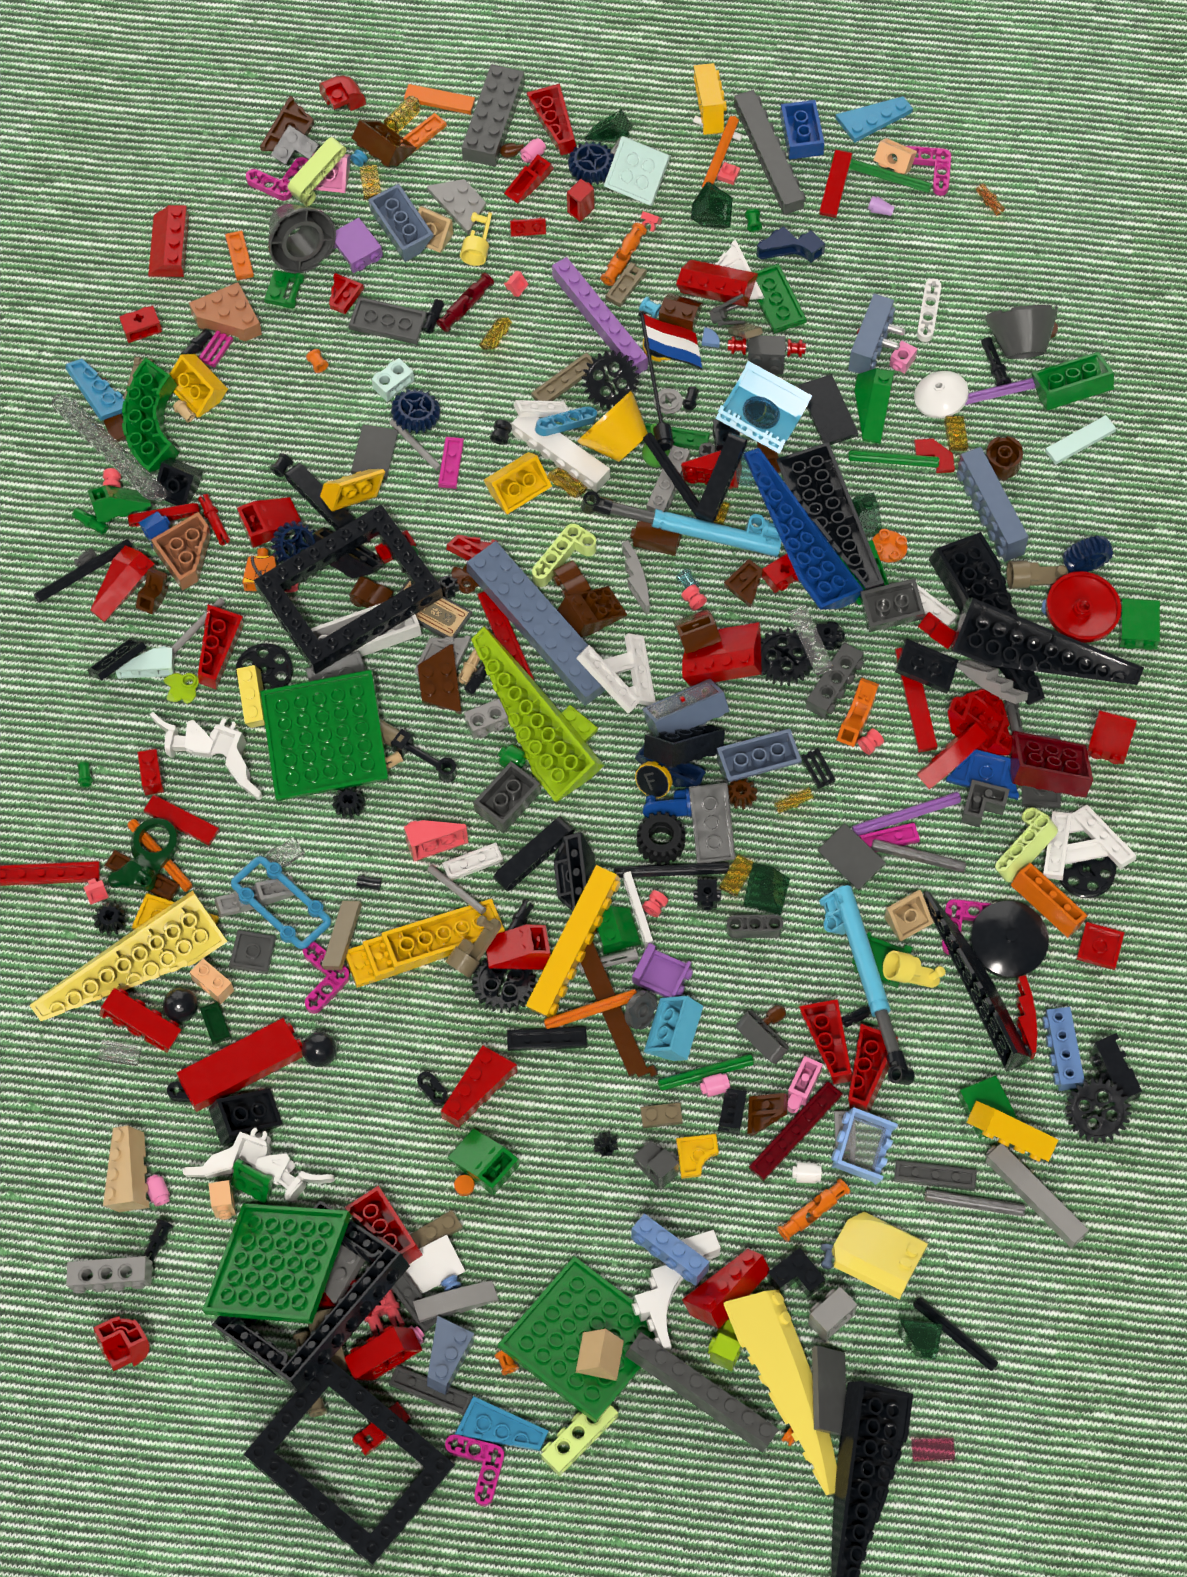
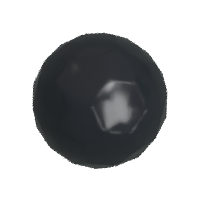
M179 987L172 989L165 995L163 1000L164 1013L175 1022H186L194 1017L198 1010L197 997L187 988Z
M315 1032L304 1040L302 1054L305 1061L310 1065L324 1067L335 1059L337 1044L329 1034Z

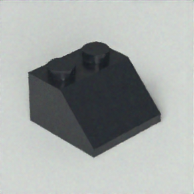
M169 458L161 462L153 496L176 506L189 504L199 488L203 471Z

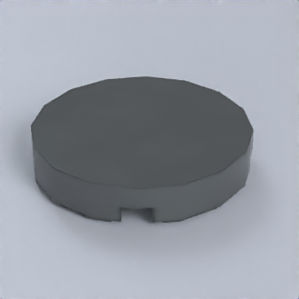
M639 991L631 997L625 1009V1021L629 1027L642 1030L654 1020L655 1009L657 1010L658 1006L654 994L647 991Z

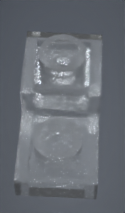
M292 837L279 848H272L263 857L270 862L279 863L284 868L305 854V851L297 839Z

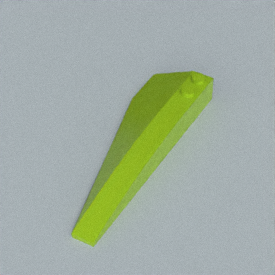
M483 627L471 641L486 668L487 676L492 681L494 691L498 694L508 716L509 724L515 731L516 739L525 752V758H527L531 766L532 774L552 799L558 802L590 780L605 765L528 673L486 627Z

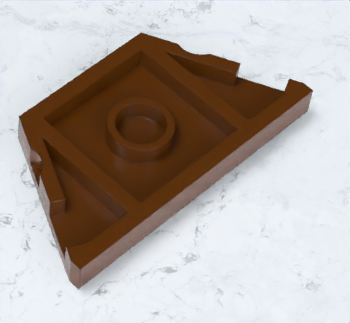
M289 96L260 145L261 151H273L289 125H292L305 135H308L313 127L314 119L305 113L301 106L296 104L292 96Z
M450 644L417 665L421 699L424 704L435 705L440 709H449L455 711L456 714H462L453 644Z

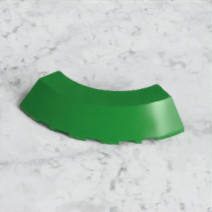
M145 357L134 372L130 386H127L126 389L127 395L122 405V429L128 443L127 445L136 460L148 472H153L160 469L161 462L169 458L175 459L179 455L178 450L168 440L164 429L165 408L169 397L178 385L171 375Z

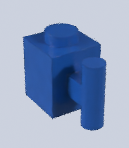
M158 511L139 522L145 537L150 542L151 539L168 530L171 525L168 518L162 516Z

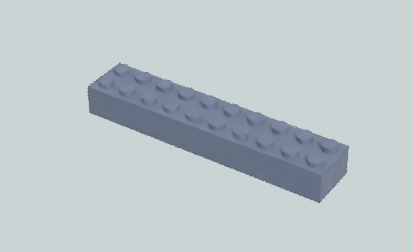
M497 541L467 561V572L584 706L606 691L576 659L588 646L587 643Z

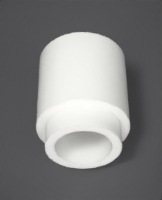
M797 1162V1166H793L792 1178L796 1179V1183L816 1184V1182H821V1165Z

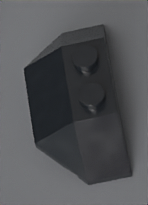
M326 527L321 528L313 534L315 543L335 531H329ZM362 545L357 547L354 552H349L339 558V561L329 564L352 579L373 574L383 567V563L377 554Z
M581 832L564 836L563 843L554 858L557 897L572 912L596 866L595 855Z

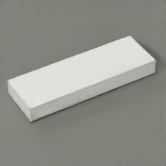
M515 400L514 407L519 417H548L569 411L564 401Z
M917 585L925 616L928 612H931L950 626L957 619L958 615Z
M493 843L445 861L442 865L447 877L453 881L503 862V857L497 843Z

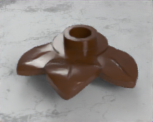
M467 564L463 569L453 567L451 575L454 579L457 578L459 590L462 593L470 594L475 591L476 587H479L467 572Z

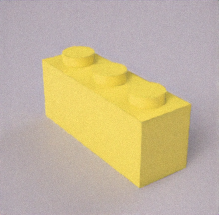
M255 665L238 668L236 670L245 724L250 728L263 726L265 722L260 691H263L261 670Z

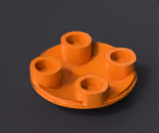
M881 529L872 539L878 556L883 562H897L907 553V538L897 532Z

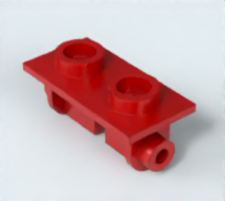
M545 218L511 220V237L546 234Z

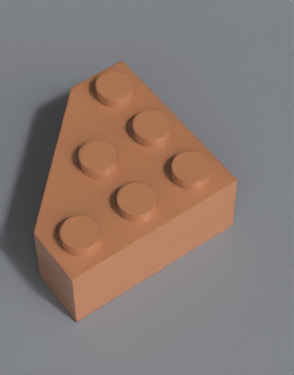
M238 282L189 302L191 314L198 328L214 330L215 333L218 330L221 334L235 336L242 341H248L262 335L260 322Z
M199 512L151 539L155 553L182 591L199 581L211 537L208 524Z

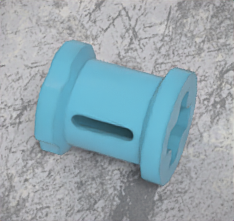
M645 297L640 304L639 310L652 315V318L656 319L659 316L661 304H656L649 297Z

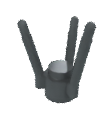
M740 294L722 305L712 308L710 310L712 322L714 324L718 323V326L744 324V320L725 321L728 318L727 311L738 308L740 305L726 306L741 299L744 295Z

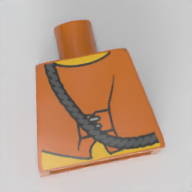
M259 548L257 556L248 557L243 576L244 591H257L254 579L276 567L275 557L268 556V549Z

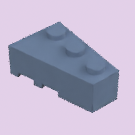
M437 1316L427 1386L446 1395L474 1343V1333Z

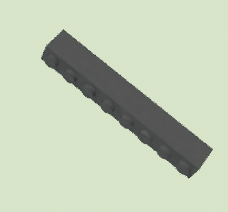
M754 90L734 95L736 112L783 215L803 209L804 201H806L803 191H800L798 178L794 177L792 165L787 162L786 152L780 147L779 137L774 134L773 124L768 121V114L766 109L762 108L760 96H757Z
M640 1332L625 1356L760 1452L763 1453L778 1432L779 1429L642 1332Z

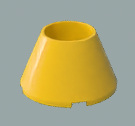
M632 391L610 409L577 442L617 462H620L643 440V437L648 434Z

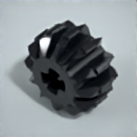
M345 787L344 792L338 790V795L333 796L334 803L332 804L333 809H336V814H342L343 819L347 816L353 819L354 814L360 816V811L364 810L363 804L365 803L364 797H361V791L356 792L354 787L351 790Z
M110 902L109 906L106 907L103 903V909L96 908L97 914L93 915V919L96 921L94 925L96 928H99V932L102 934L106 932L110 936L111 932L114 931L118 935L117 929L124 930L123 923H127V918L124 917L126 912L121 910L119 904L114 906Z

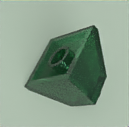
M620 109L595 124L584 138L586 140L615 141L622 136L627 137L633 126L623 110Z
M709 181L706 182L692 203L691 219L703 227L729 228L731 225L733 197Z
M873 492L856 496L852 499L866 538L874 537L882 529L880 510Z
M753 863L743 906L781 915L790 878L773 867Z
M901 1319L897 1334L912 1353L924 1361H932L937 1358L942 1325Z

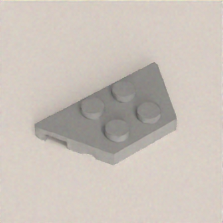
M465 179L427 186V191L469 235L474 223H477V221H471L472 213L476 212L480 215L486 207V202Z
M465 636V638H429L417 665L448 645L453 644L457 671L471 641V636ZM416 665L414 672L419 677L418 667Z
M340 1245L324 1290L335 1305L339 1303L340 1298L342 1299L351 1286L350 1283L355 1279L365 1262L364 1259L343 1245Z

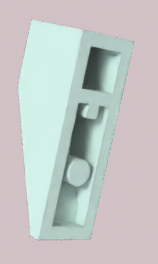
M165 646L153 648L129 660L115 671L117 678L167 677L174 674L173 649Z

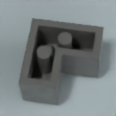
M972 780L961 823L980 828L984 811L1003 815L1010 789Z
M652 1140L633 1156V1162L660 1190L678 1176V1157L672 1151L668 1152L666 1149H663L660 1144H654Z

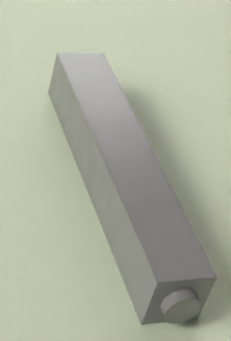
M1000 1144L998 1147L994 1145L987 1151L986 1154L988 1156L985 1162L1071 1249L1087 1235L1089 1230L1003 1144Z

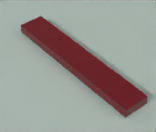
M827 1081L752 1162L749 1169L762 1181H765L838 1102L843 1093Z

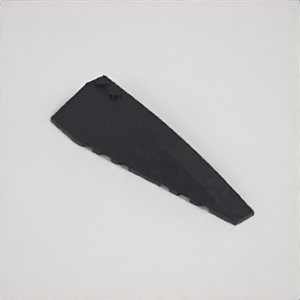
M981 532L935 549L929 561L961 613L967 598H975L1017 616L1016 610L1011 604V595L1007 592L1005 586V577L1002 576L1000 571V562ZM998 667L1007 679L1013 681L1014 689L1028 693V698L1025 701L1028 705L1045 699L1039 678L1035 675L1034 671Z
M864 1381L847 1383L834 1495L831 1577H859L861 1571L859 1569L862 1561H865L866 1549L869 1541H872L875 1523H878L889 1492L890 1480L894 1478L896 1463L902 1455L901 1448L908 1438L913 1394Z

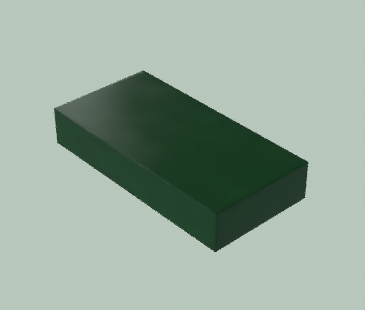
M219 1002L201 1007L200 1011L212 1045L231 1039Z

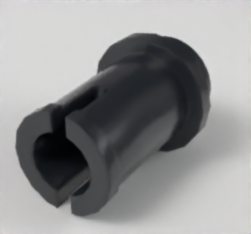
M691 386L688 388L686 398L682 402L683 408L688 411L696 408V399L699 394V389Z
M362 874V876L358 875L356 887L380 891L382 879L367 877L365 874Z

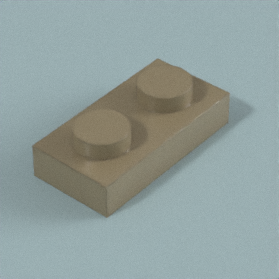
M680 1103L640 1107L643 1129L683 1124Z

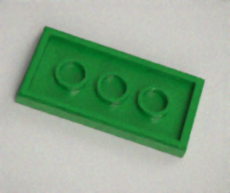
M779 263L754 272L758 274L756 282L764 296L763 299L756 300L773 334L807 323V319Z

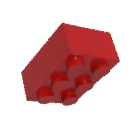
M392 1325L385 1328L381 1335L369 1338L362 1347L357 1346L350 1350V1354L344 1357L354 1380L374 1381L423 1350L413 1328H404V1326L394 1327Z

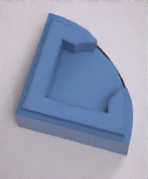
M704 327L702 346L719 348L720 340L718 335L712 329Z

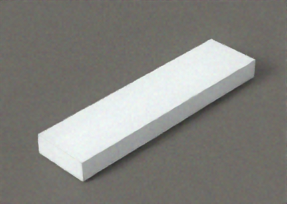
M631 871L623 874V882L646 949L649 943L653 944V939Z

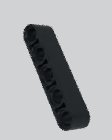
M732 433L728 434L697 507L696 517L712 523L715 521L744 453L748 439Z
M297 463L284 473L286 480L336 531L355 520L345 508L335 511L330 510L320 497L323 485L301 463Z
M562 816L556 818L498 869L493 876L494 880L507 892L512 890L561 846L564 836L574 834L575 829Z

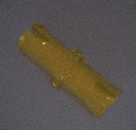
M808 787L796 794H789V797L777 803L775 802L774 806L775 808L777 807L776 811L778 814L793 807L798 808L800 804L814 799L811 789Z

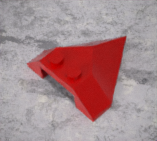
M985 689L952 699L947 711L952 734L957 737L977 722L988 735V738L976 750L1006 756L1011 753L1012 735L1009 734L1008 727L1010 724L1003 700Z

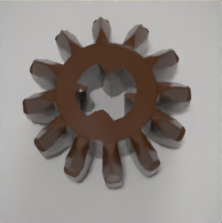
M745 778L744 781H741V779L737 780V782L732 781L728 785L730 805L734 804L735 809L741 806L744 810L745 805L751 807L752 801L757 800V788H754V782L748 783V778Z

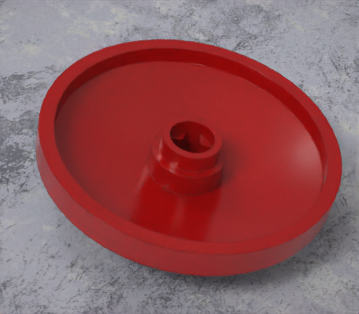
M1072 572L1060 577L1052 585L1046 598V613L1050 623L1059 633L1080 642H1095L1105 638L1115 629L1121 616V601L1115 588L1101 576L1090 572Z

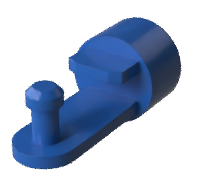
M689 788L675 791L674 800L656 801L655 796H647L646 804L643 806L644 816L649 818V814L653 813L655 816L657 812H661V815H665V812H667L670 817L673 815L676 817H692Z

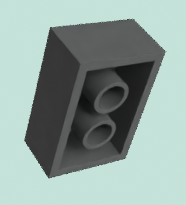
M915 578L860 592V600L869 632L924 619L925 612Z
M510 762L473 802L474 811L504 834L541 793L540 783L513 762Z

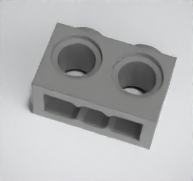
M499 699L464 712L465 722L473 739L484 738L489 733L501 731L508 726V716ZM494 715L500 716L498 719L491 718ZM477 722L483 723L480 726L474 725Z

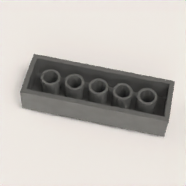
M493 64L490 65L461 147L462 160L496 167L500 157V148L506 140L525 85L524 71Z

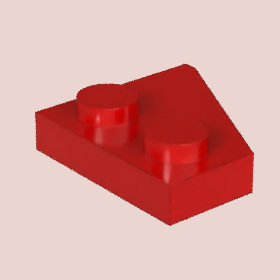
M334 273V284L331 288L332 295L329 300V306L335 311L346 314L364 290V286L359 282Z
M456 535L447 544L446 550L469 561L497 540L492 539L490 543L480 541L481 538Z

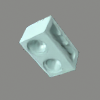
M400 358L390 362L384 370L377 372L372 378L373 389L386 402L414 382L413 371Z

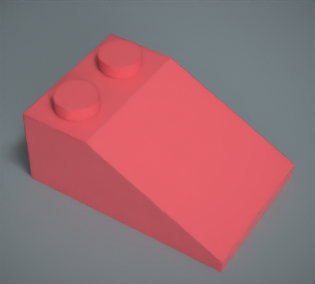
M421 820L412 821L407 826H404L406 842L413 861L468 843L467 827L465 824Z

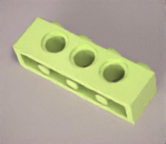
M610 1406L599 1421L594 1424L588 1422L586 1415L578 1412L572 1418V1424L568 1428L563 1427L556 1435L558 1438L553 1443L549 1442L542 1449L543 1453L541 1454L542 1460L555 1473L561 1476L618 1418V1412ZM581 1430L584 1432V1436L577 1439L573 1436V1432ZM561 1445H567L570 1449L567 1453L562 1454L558 1451V1448Z

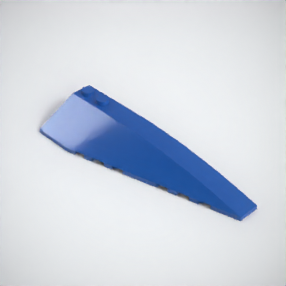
M760 448L746 452L744 454L746 462L800 583L820 610L838 609L855 603L860 596V592L863 591L862 587L807 515L804 508Z

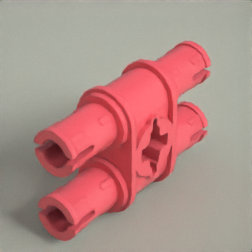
M392 1289L379 1302L381 1305L376 1306L372 1310V1316H367L364 1320L368 1322L373 1336H379L377 1329L380 1335L383 1333L384 1327L379 1317L385 1314L388 1315L390 1323L394 1327H398L397 1322L400 1327L405 1325L398 1310L400 1304L396 1301Z

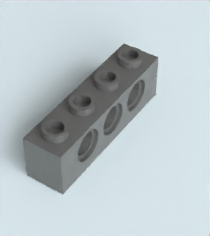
M844 642L807 698L806 709L824 719L828 714H832L836 708V701L838 699L841 700L846 692L845 687L847 684H852L855 678L854 673L856 670H861L865 662L863 660L864 652ZM847 665L850 668L845 669L842 666ZM832 680H839L840 683H834ZM829 694L831 697L826 698L823 695Z

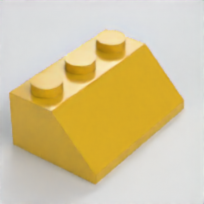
M181 354L169 374L178 385L173 392L180 400L186 402V406L196 414L197 418L218 405L228 390L196 354Z
M527 452L484 479L491 496L505 514H509L552 487L538 456Z
M368 469L353 475L343 476L334 481H328L324 483L320 497L331 511L375 498L378 495L385 471L384 469Z

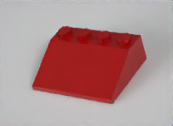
M760 622L718 629L721 638L720 642L687 654L684 650L682 677L689 686H694L708 679H711L713 682L762 675Z

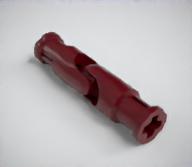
M482 273L480 275L481 278L476 283H473L448 308L442 318L436 321L443 331L449 332L450 327L455 322H458L485 294L486 289L494 285V280L490 275Z

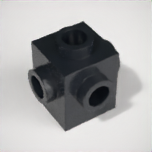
M827 622V624L816 625L814 642L819 648L826 650L841 648L842 642L845 640V632L839 624Z
M697 879V890H693V902H697V908L702 910L717 908V901H721V890H717V879Z

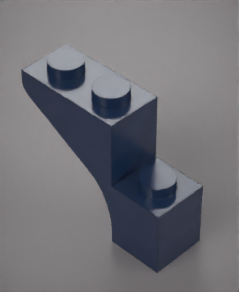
M783 226L779 230L773 231L767 239H763L758 243L756 256L760 259H768L796 254L812 263L824 254L825 243L812 230L802 234L797 239Z
M644 745L635 757L641 765L648 761L657 762L644 757ZM657 762L661 767L667 768L671 774L674 787L698 786L706 773L702 768L690 763L679 764L675 768H669L665 764Z

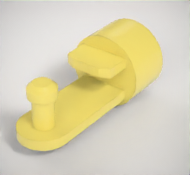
M476 212L472 213L471 221L484 223L485 226L482 237L474 236L475 231L471 230L470 236L463 240L460 258L466 264L480 266L486 262L489 250V243L486 241L492 216L491 212H488L487 217L478 215Z
M894 950L887 954L883 962L884 977L901 983H913L934 988L940 983L939 977H943L946 974L942 966H938L935 970L922 967L919 958Z

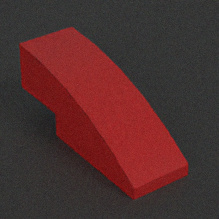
M537 154L528 167L525 166L504 194L517 204L520 203L548 177L554 167L550 162Z

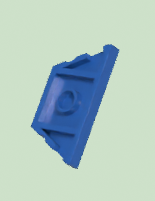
M975 750L946 779L948 783L970 788L972 780L1010 789L1008 798L1015 800L1019 798L1016 784L1012 783L1010 772L1011 759L1008 757Z

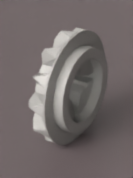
M667 388L658 392L662 413H665V415L672 413L674 415L675 412L680 411L683 405V398L678 391ZM666 398L671 402V406L665 404Z

